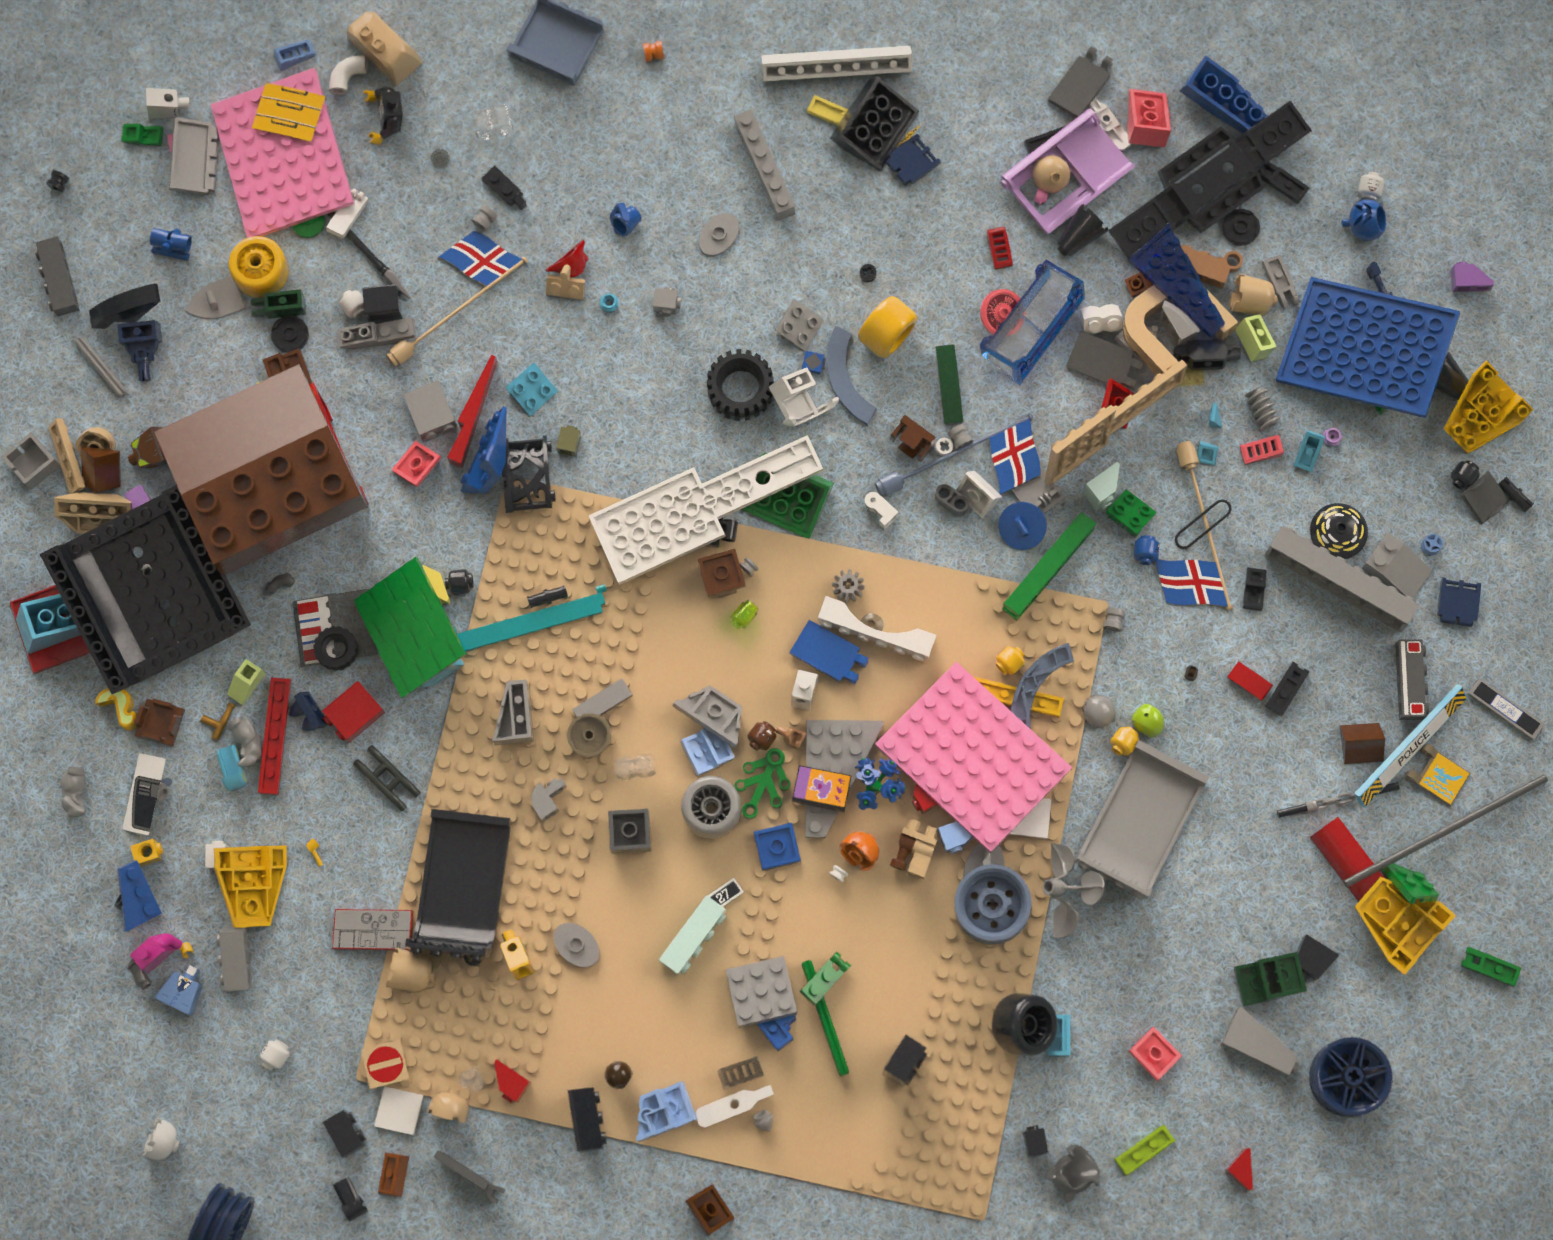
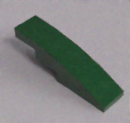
M955 345L935 346L944 424L963 422Z

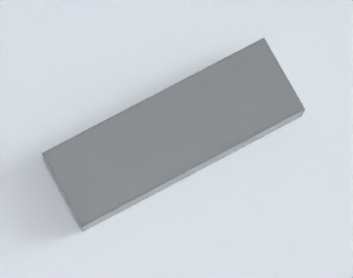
M620 679L572 710L576 717L585 713H595L601 716L633 695L623 679Z

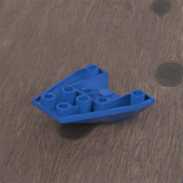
M503 406L499 412L495 411L492 419L488 420L485 426L486 434H483L479 441L480 447L468 473H465L460 483L463 484L461 492L488 493L500 478L506 463L507 407Z

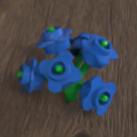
M863 757L858 761L859 765L855 766V769L858 768L859 770L856 774L857 779L867 785L866 791L858 792L856 798L859 800L858 806L861 810L866 808L876 809L878 806L876 795L878 793H881L882 797L889 799L890 802H895L897 800L896 796H898V799H901V794H904L906 787L904 782H901L900 777L897 780L887 779L883 785L881 784L885 776L892 777L894 773L899 775L900 772L896 769L897 764L894 761L880 759L881 765L879 770H874L873 762H875V759L870 761L869 757Z

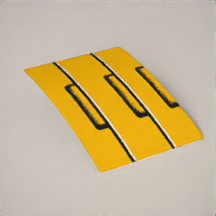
M266 83L252 129L269 131L311 142L325 96Z

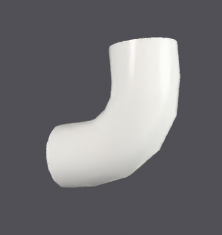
M367 56L348 57L339 62L331 73L329 92L334 95L347 94L348 81L352 76L368 74Z

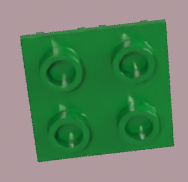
M1127 489L1106 511L1108 518L1115 522L1118 521L1117 525L1122 523L1123 526L1121 528L1124 529L1126 526L1125 530L1131 536L1134 535L1136 537L1157 513Z

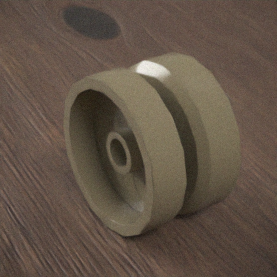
M585 713L576 717L569 725L567 732L568 743L571 748L579 755L587 757L596 756L603 752L609 745L612 736L607 720L595 713ZM588 731L593 733V737L590 739L585 736Z

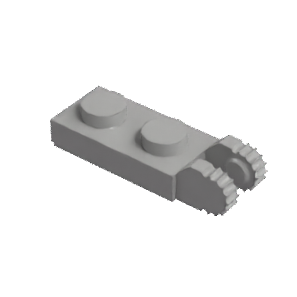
M1281 255L1262 261V265L1270 283L1274 286L1275 294L1278 296L1282 308H1288V302L1284 295L1288 292L1294 305L1299 304L1295 286Z

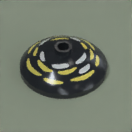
M1333 503L1324 506L1314 515L1310 524V538L1315 546L1324 547L1329 550V554L1348 559L1357 555L1365 546L1368 538V527L1364 517L1357 509L1347 504ZM1338 526H1343L1344 531H1340L1338 529Z

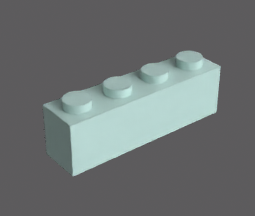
M706 895L659 958V961L678 976L681 972L685 974L691 966L689 962L692 957L697 958L703 950L701 945L705 940L709 941L714 935L713 929L717 924L721 925L726 919V909Z

